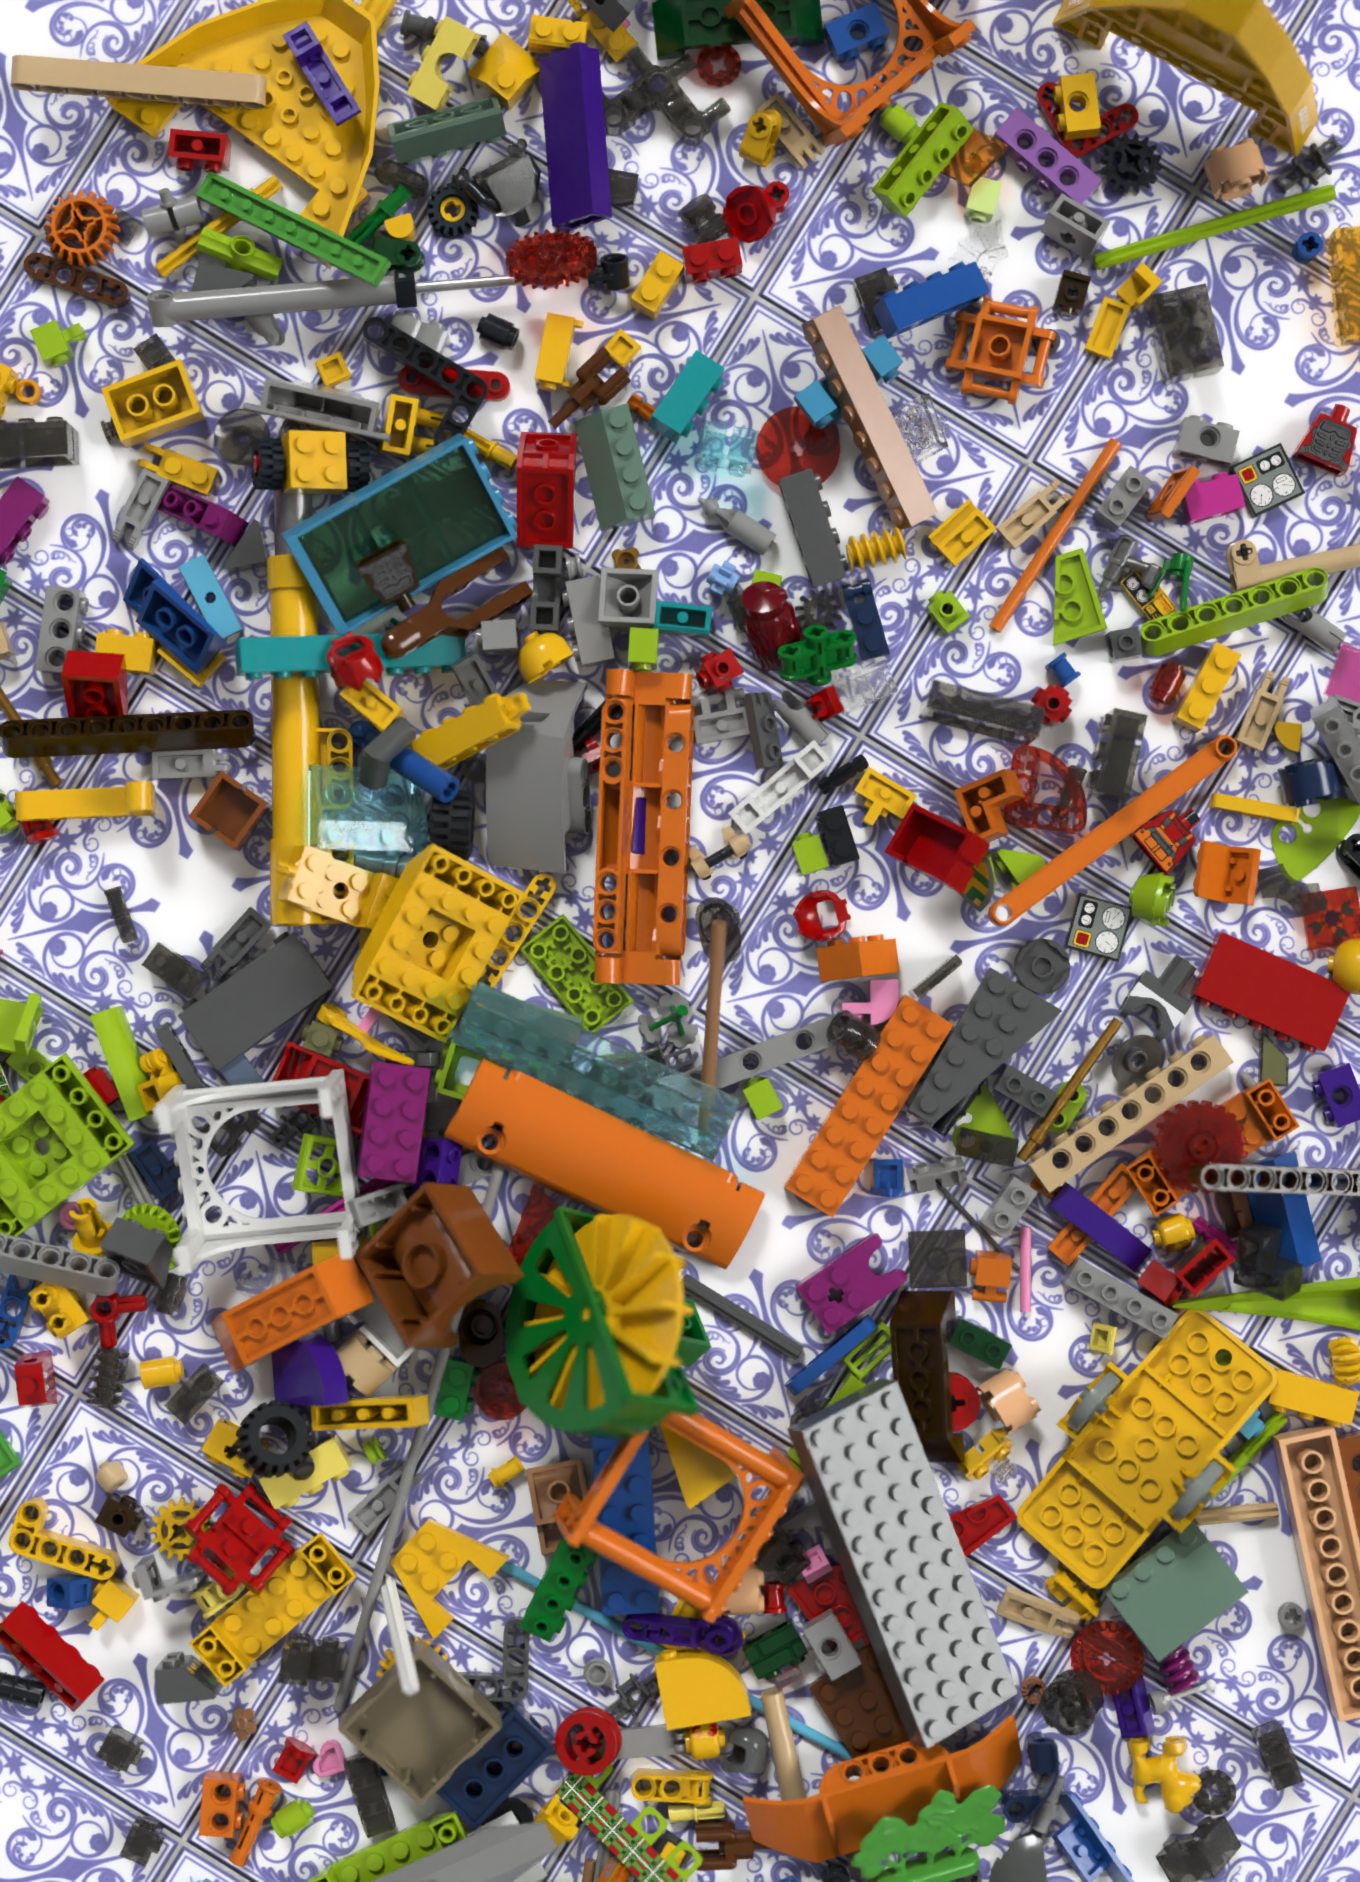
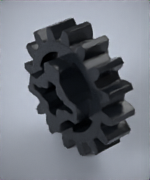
M1124 133L1121 142L1115 137L1111 142L1112 147L1106 145L1103 151L1106 155L1102 156L1099 162L1106 166L1101 168L1100 174H1107V178L1104 181L1105 185L1111 182L1114 184L1112 192H1116L1120 188L1122 189L1123 196H1126L1129 190H1132L1133 195L1137 196L1140 188L1147 192L1150 188L1149 183L1155 184L1158 179L1155 174H1159L1162 168L1156 165L1161 160V155L1153 154L1157 146L1152 145L1149 147L1147 145L1148 137L1140 141L1138 133H1135L1132 139H1129L1127 133ZM1116 155L1115 159L1117 160L1118 165L1116 166V168L1113 169V156ZM1148 161L1147 175L1145 174L1146 170L1143 168V164ZM1126 162H1127L1128 164L1134 163V164H1135V167H1133V166L1127 167L1125 164H1126Z

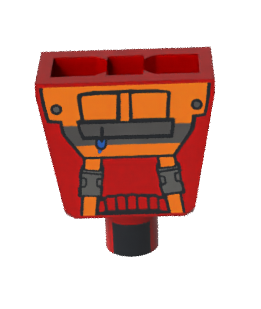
M1191 808L1180 817L1171 809L1140 826L1129 836L1159 872L1168 874L1196 842L1197 839L1190 830L1201 820Z

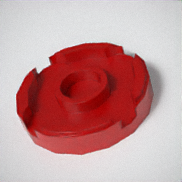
M745 185L735 188L728 194L722 216L725 227L730 235L738 237L739 240L746 243L760 241L767 237L775 225L777 213L774 201L769 193L760 186Z

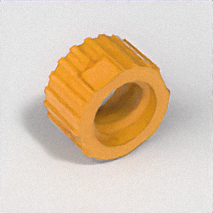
M23 379L16 385L15 395L24 405L33 406L39 403L42 390L34 380ZM33 387L34 396L25 398L23 396L24 389Z

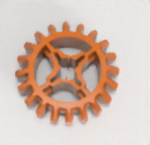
M79 190L77 197H75L73 192L68 191V200L66 201L62 197H58L60 205L58 207L53 204L50 205L54 214L45 215V219L51 224L43 226L44 231L49 233L45 240L48 244H52L50 250L54 254L58 253L60 260L65 261L67 259L69 265H75L78 261L79 266L85 268L87 260L92 266H96L97 257L102 261H106V256L103 253L106 250L109 253H114V249L110 244L119 243L118 237L114 234L121 232L119 225L115 224L119 221V217L117 214H112L115 210L111 204L106 205L107 200L103 196L97 198L95 192L92 191L86 196L83 190ZM81 209L94 210L100 213L101 216L94 218V216L85 217ZM71 215L69 223L64 225L66 219ZM81 221L87 227H83L85 229L83 232L84 237L78 232L80 230L79 227L82 226ZM101 232L97 241L93 243L94 236ZM70 240L72 242L78 240L84 248L75 249L68 247L64 241Z

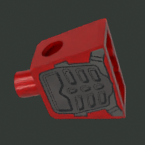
M1335 404L1330 416L1320 413L1310 425L1291 457L1338 477L1343 476L1349 468L1357 433L1356 427L1346 423L1351 410L1344 405Z
M1216 1238L1201 1240L1173 1266V1269L1179 1280L1196 1296L1235 1259Z

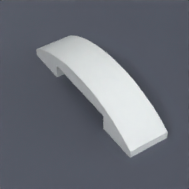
M813 740L752 794L748 795L728 812V814L743 832L748 834L826 768L832 760L817 742Z

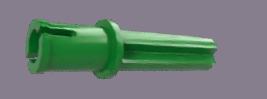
M399 184L384 200L380 199L378 201L379 205L344 238L361 246L384 224L386 219L395 217V212L412 198L409 191L402 184Z

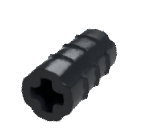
M0 1672V1699L10 1701V1703H18L24 1705V1707L41 1708L47 1690L43 1683L37 1682L34 1679L30 1680L21 1676L7 1674V1672Z

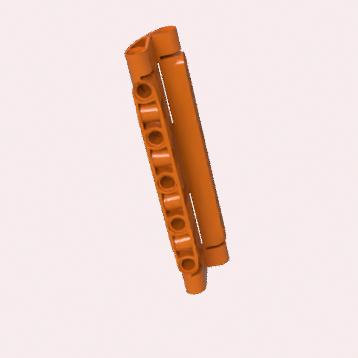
M606 669L605 704L602 708L593 919V945L595 946L594 983L680 986L681 956L684 955L686 944L694 719L692 720V716H695L694 705L691 704L693 674ZM621 705L623 708L622 717L618 720H613L611 715L613 708ZM633 705H635L632 781H630ZM620 734L622 744L620 747L613 749L610 740L613 735ZM681 737L684 744L683 748L679 752H673L671 748L672 741L675 738ZM614 762H618L621 766V772L616 777H612L609 773V768ZM673 794H679L681 797V804L676 809H672L669 805V799ZM636 797L646 798L645 855L632 853ZM675 850L679 854V860L677 864L671 866L667 862V854ZM626 874H627V875H628V885H627V910H626V936H625V951H623V944H624V919H625V894H626ZM612 875L616 879L617 884L614 890L608 891L605 887V880ZM608 904L613 905L615 908V915L610 920L605 918L603 913L604 908ZM672 906L675 908L677 916L674 921L668 922L665 919L664 913L668 907ZM607 932L611 933L614 937V944L610 948H606L602 942L603 936Z

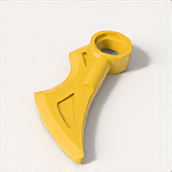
M322 1003L316 1015L321 1022L351 1036L367 1052L399 1064L414 1065L413 1059L385 1045L346 1019L348 1014L344 1010L330 1003Z

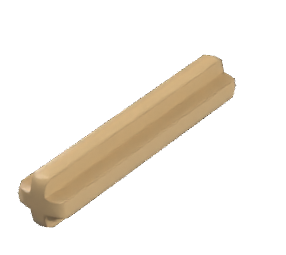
M1275 1502L1206 1508L1201 1510L1194 1518L1196 1525L1203 1526L1277 1519L1279 1517V1509Z

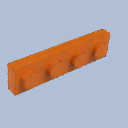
M1122 1162L1118 1163L1088 1198L1111 1217L1137 1189L1125 1170L1126 1166ZM1068 1221L1046 1247L1067 1266H1070L1091 1242L1092 1238Z

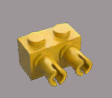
M390 394L386 397L380 432L391 434V439L389 442L379 440L377 453L406 458L410 456L411 452L423 454L434 448L433 439L414 436L415 425H421L437 429L441 421L437 420L443 419V412L419 408V399Z
M43 1282L28 1293L32 1298L29 1301L33 1309L38 1314H43L48 1321L46 1323L47 1329L54 1337L58 1336L60 1340L93 1318L90 1310L75 1289Z

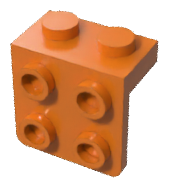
M1205 840L1201 841L1197 853L1196 877L1193 882L1194 895L1222 903L1254 906L1261 850L1232 847Z

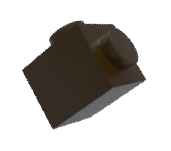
M113 1492L107 1497L95 1523L125 1538L130 1532L136 1533L143 1520V1517L139 1516L143 1507L137 1505L138 1501L135 1498L125 1494L120 1496Z

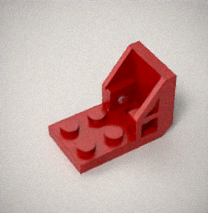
M521 432L517 452V547H534V544L557 545L573 549L577 433Z

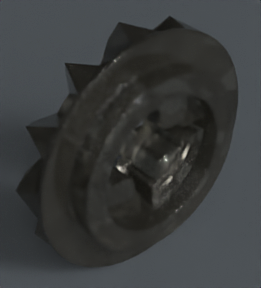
M1206 1769L1201 1774H1197L1201 1779L1202 1788L1198 1790L1193 1799L1196 1808L1204 1814L1213 1816L1227 1812L1236 1799V1787L1231 1777L1220 1769ZM1216 1783L1217 1790L1222 1794H1214L1213 1798L1209 1800V1794L1203 1788H1212L1213 1784Z

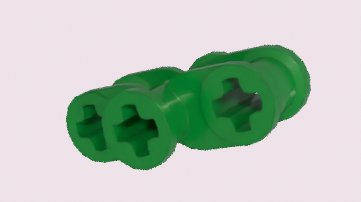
M811 625L805 628L803 631L804 641L785 644L778 648L777 651L778 657L781 659L779 675L782 680L797 681L807 677V682L813 686H824L830 683L832 680L830 671L853 666L858 660L857 654L854 652L856 634L853 631L839 630L829 634L828 628L822 625Z

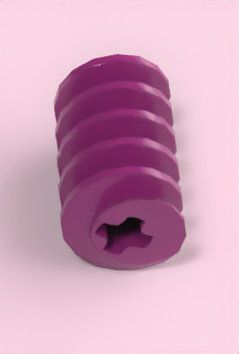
M1186 1643L1161 1662H1164V1665L1158 1669L1159 1673H1169L1163 1679L1164 1684L1173 1683L1174 1685L1168 1690L1169 1694H1176L1189 1689L1199 1679V1672L1194 1670L1195 1663L1189 1659L1190 1652L1188 1649H1183Z

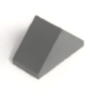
M255 519L252 521L224 563L223 567L230 573L267 566L269 555L263 526Z

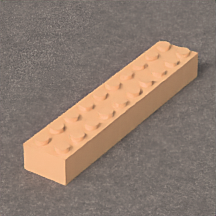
M1322 1424L1275 1434L1272 1439L1331 1712L1339 1722L1360 1718V1543L1335 1428L1328 1424Z

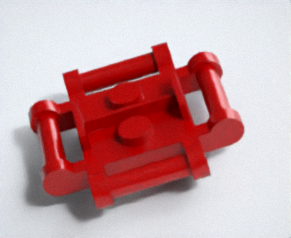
M251 1482L237 1498L226 1485L220 1483L214 1489L215 1494L193 1519H188L183 1525L185 1532L197 1542L185 1559L191 1564L194 1562L223 1588L221 1592L227 1597L238 1587L240 1582L254 1594L260 1595L265 1589L264 1584L286 1558L290 1559L295 1553L294 1547L279 1537L293 1520L287 1514L283 1516L277 1509H274L256 1491L257 1487ZM247 1499L276 1524L273 1530L244 1505ZM223 1502L228 1507L205 1533L202 1531L201 1526ZM272 1546L277 1551L260 1573L253 1577L249 1573L250 1570Z

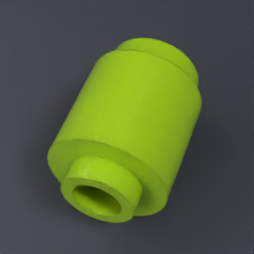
M899 103L895 107L890 104L879 116L883 120L880 126L898 143L902 142L907 145L920 128L917 125L918 121Z
M298 1797L275 1812V1816L271 1818L272 1827L281 1839L286 1836L291 1837L313 1823L315 1810L307 1799L303 1801Z

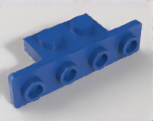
M1061 1791L1058 1801L1071 1819L1052 1838L1081 1881L1092 1882L1099 1874L1106 1870L1114 1882H1134L1129 1868L1122 1864L1116 1856L1114 1846L1099 1831V1824L1084 1809L1082 1799L1072 1791Z

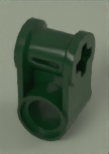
M385 236L372 237L371 251L387 258L392 263L388 271L414 269V272H418L423 268L425 256L415 242ZM411 252H414L416 257L413 256L410 258V261H407L405 257H410Z

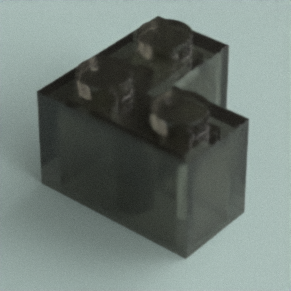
M1256 1221L1239 1231L1233 1283L1283 1302L1300 1291L1304 1265L1279 1256L1282 1230Z
M295 1633L294 1636L288 1638L282 1648L278 1683L307 1686L310 1680L339 1683L343 1673L346 1643L339 1642L340 1639L336 1637L326 1636L319 1640L311 1639L309 1634Z
M1225 1816L1217 1818L1205 1817L1197 1823L1198 1827L1193 1833L1180 1839L1171 1837L1162 1844L1163 1848L1155 1857L1170 1882H1198L1213 1879L1225 1867L1242 1846Z

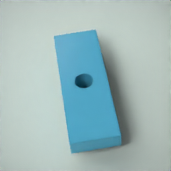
M202 554L179 566L206 622L224 640L243 631L206 556ZM210 595L216 596L213 603L207 602Z

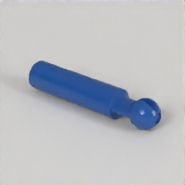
M364 720L354 722L348 731L352 736L353 745L359 748H365L380 734L371 723ZM406 747L390 761L389 768L443 803L451 801L459 791L460 781L458 778L409 747Z

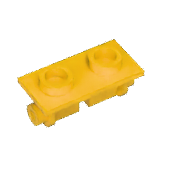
M997 1428L995 1431L992 1429L978 1442L984 1451L980 1454L973 1446L964 1454L965 1462L957 1463L956 1465L963 1473L967 1470L969 1471L965 1476L971 1482L974 1479L980 1480L990 1471L988 1467L996 1460L998 1462L1002 1461L1011 1453L1010 1448L1014 1444L1008 1438L1005 1441L1002 1440L1006 1435L1000 1428Z
M1058 1564L1054 1577L1050 1575L1044 1582L1047 1586L1046 1590L1060 1602L1069 1596L1071 1600L1066 1603V1607L1079 1613L1080 1620L1089 1621L1093 1615L1097 1617L1101 1605L1097 1594L1083 1586L1073 1572L1065 1570Z

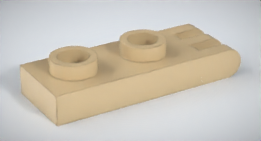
M778 93L774 94L755 110V113H759L767 109H775L780 113L783 123L778 141L801 169L804 170L808 167V164L802 157L803 155L811 163L817 159L811 151L812 148L820 156L825 153L822 145Z

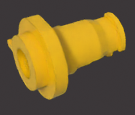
M90 1198L80 1199L76 1202L82 1215L76 1214L73 1210L69 1211L70 1217L74 1220L76 1230L72 1239V1246L75 1251L105 1258L106 1255L99 1245L112 1224L103 1221L101 1214L97 1211L98 1206L94 1200Z

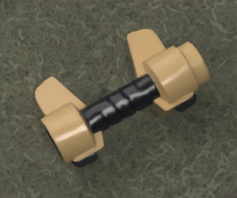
M732 827L722 828L725 847L708 857L695 846H692L689 849V858L692 861L690 864L698 878L703 880L711 878L713 867L729 857L735 860L745 858L748 849L753 847L746 834L736 835Z

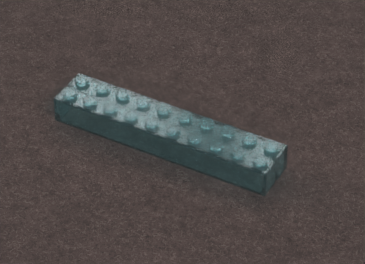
M480 981L467 1004L452 1043L510 1069L525 1073L587 1104L713 1161L741 1102V1099Z

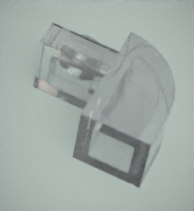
M272 1259L269 1263L267 1280L241 1276L238 1278L236 1290L243 1291V1296L252 1298L300 1273L302 1263Z

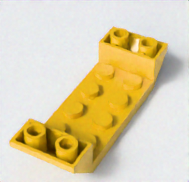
M320 1532L298 1548L290 1559L284 1560L264 1584L265 1589L260 1595H256L250 1590L247 1591L190 1641L189 1645L221 1684L227 1687L246 1671L252 1662L316 1608L354 1580L357 1574L322 1532Z

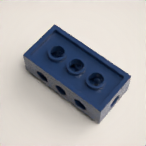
M514 1702L502 1714V1728L473 1756L462 1762L452 1773L450 1779L436 1793L475 1831L555 1749V1738L519 1702ZM516 1740L522 1744V1747L514 1749L508 1743ZM497 1761L502 1765V1768L493 1769L488 1763ZM478 1782L482 1788L478 1790L472 1789L469 1783Z

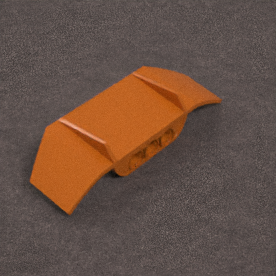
M1010 1714L984 1739L967 1749L951 1754L938 1743L925 1749L910 1742H905L834 1764L822 1777L819 1794L800 1800L781 1801L744 1796L743 1804L752 1839L787 1855L819 1863L860 1850L861 1842L866 1835L872 1832L874 1826L885 1816L900 1818L910 1827L918 1822L920 1811L932 1803V1798L939 1790L953 1793L957 1804H962L973 1791L988 1785L995 1786L996 1790L999 1791L1022 1758L1015 1717ZM907 1759L915 1760L912 1763H904ZM881 1767L887 1768V1770L883 1772L876 1771L878 1768ZM852 1776H859L857 1780H849Z

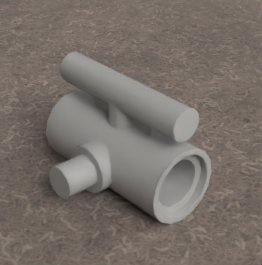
M163 188L158 192L161 198L159 205L145 208L141 211L149 237L170 232L171 235H174L177 244H183L187 241L185 235L186 227L204 222L200 200L196 194L176 199L172 197L169 188Z

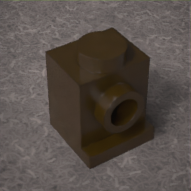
M1064 269L1060 277L1052 309L1058 310V314L1065 317L1079 316L1083 309L1091 276ZM1067 291L1076 292L1077 296L1074 298L1069 297Z

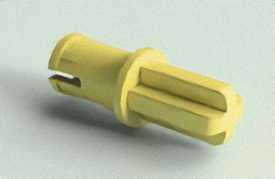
M712 1801L708 1805L690 1803L669 1804V1822L695 1821V1823H698V1820L724 1818V1801Z

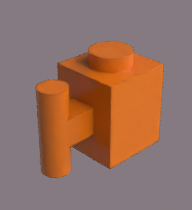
M976 1250L975 1259L970 1258L969 1275H973L975 1285L984 1286V1290L972 1289V1300L1006 1303L1007 1292L996 1291L997 1287L1009 1288L1012 1268L1010 1253Z

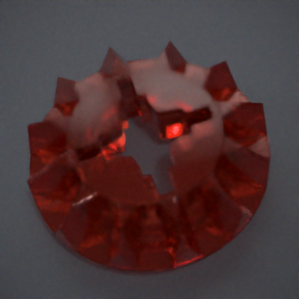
M731 45L703 48L699 53L697 71L700 79L706 82L708 86H715L719 89L723 86H731L733 81L739 77L741 59L738 52ZM724 56V67L727 70L720 69L714 75V65L711 62L718 63Z

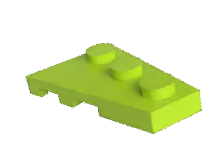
M1083 548L1056 556L1053 646L1108 629Z

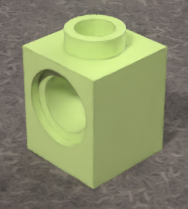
M975 175L964 215L968 216L969 220L975 223L991 222L1002 182Z

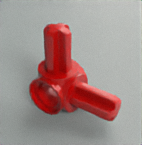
M119 1292L108 1296L96 1295L90 1306V1313L94 1323H98L101 1347L111 1348L117 1345L115 1321L121 1317V1313L147 1310L146 1295L120 1296ZM98 1302H108L112 1310H101Z

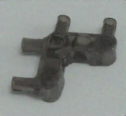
M638 46L627 54V59L639 73L640 78L613 99H608L602 91L605 132L611 136H618L636 125V120L649 110L654 111L656 109L665 115L671 123L673 132L686 145L697 146L713 129L712 125L731 112L730 106L723 97L719 98L704 111L698 110L678 85L679 80L697 68L694 59L689 53H686L671 66H662L660 68V66L653 65ZM656 81H661L666 86L662 90H655L651 85ZM611 115H618L621 117V121L617 124H610L607 118ZM696 125L700 131L697 134H689L685 129L687 126Z

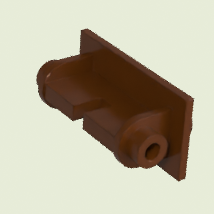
M1214 1190L1227 1234L1231 1239L1247 1237L1251 1233L1256 1232L1245 1191Z

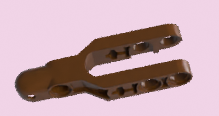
M501 546L441 580L437 588L433 590L428 605L386 631L381 638L380 647L388 657L400 659L440 635L466 637L475 632L476 629L481 628V621H493L525 602L533 595V590L524 581L459 620L453 619L444 613L441 602L465 589L471 581L481 575L482 577L487 576L493 568L500 565L506 559L510 560V557Z

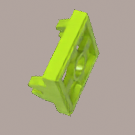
M303 1134L291 1189L344 1198L340 1166L333 1157L334 1149H337L336 1138L319 1134ZM353 1142V1144H354V1152H355L356 1144H357V1143H356V1142ZM325 1145L322 1156L317 1160L309 1159L310 1154L315 1148ZM325 1159H330L332 1162L331 1170L327 1174H322L320 1170L321 1162ZM307 1168L315 1169L319 1175L317 1184L312 1183L308 1179ZM335 1172L339 1173L336 1179L327 1185L328 1178L333 1176Z

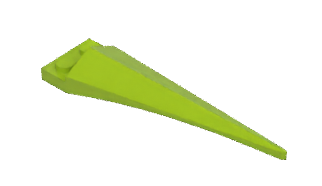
M1360 1277L1177 1300L1175 1303L1171 1302V1305L1179 1309L1272 1316L1360 1330Z

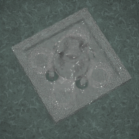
M929 393L920 395L891 413L915 465L949 447L945 437L949 424L941 425L947 419L943 416L938 417Z

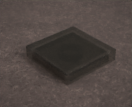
M964 1229L907 1231L910 1288L967 1286Z

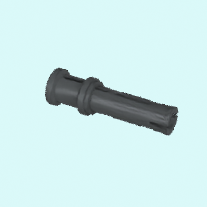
M406 9L402 19L400 35L405 36L407 33L422 37L423 41H431L436 37L434 30L438 22H436L433 16L429 15L428 18L411 14V11ZM480 34L481 37L474 51L483 53L487 35Z

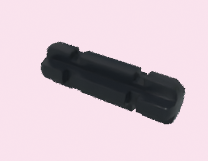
M860 754L853 758L851 763L847 762L830 773L828 778L824 777L819 780L817 786L824 795L834 790L835 786L838 787L856 776V772H862L868 768L869 763Z

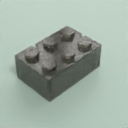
M1206 283L1150 295L1145 306L1150 328L1156 327L1152 332L1163 385L1188 380L1192 374L1193 378H1199L1219 373L1224 367V361Z
M57 416L47 417L46 421L35 422L33 418L18 419V423H7L6 420H0V469L21 468V458H25L26 468L80 465L78 431L67 420H64L63 417Z
M1113 708L1105 713L1104 717H1100L1097 733H1101L1098 744H1094L1091 760L1095 761L1092 772L1088 771L1085 781V788H1089L1088 796L1119 803L1129 799L1141 748L1140 745H1135L1134 743L1135 739L1142 741L1148 715Z

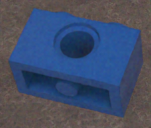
M876 1L824 24L823 30L825 40L836 64L843 61L850 63L859 58L860 53L869 49L871 52L881 49L886 45L885 42L888 41L889 37L888 27ZM860 31L863 33L864 38L855 40L850 36V33Z

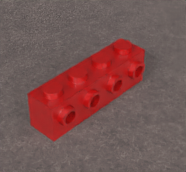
M24 1601L0 1623V1643L72 1712H75L105 1680L94 1665L85 1661L74 1646L64 1641L59 1636L58 1631L39 1617L38 1612Z

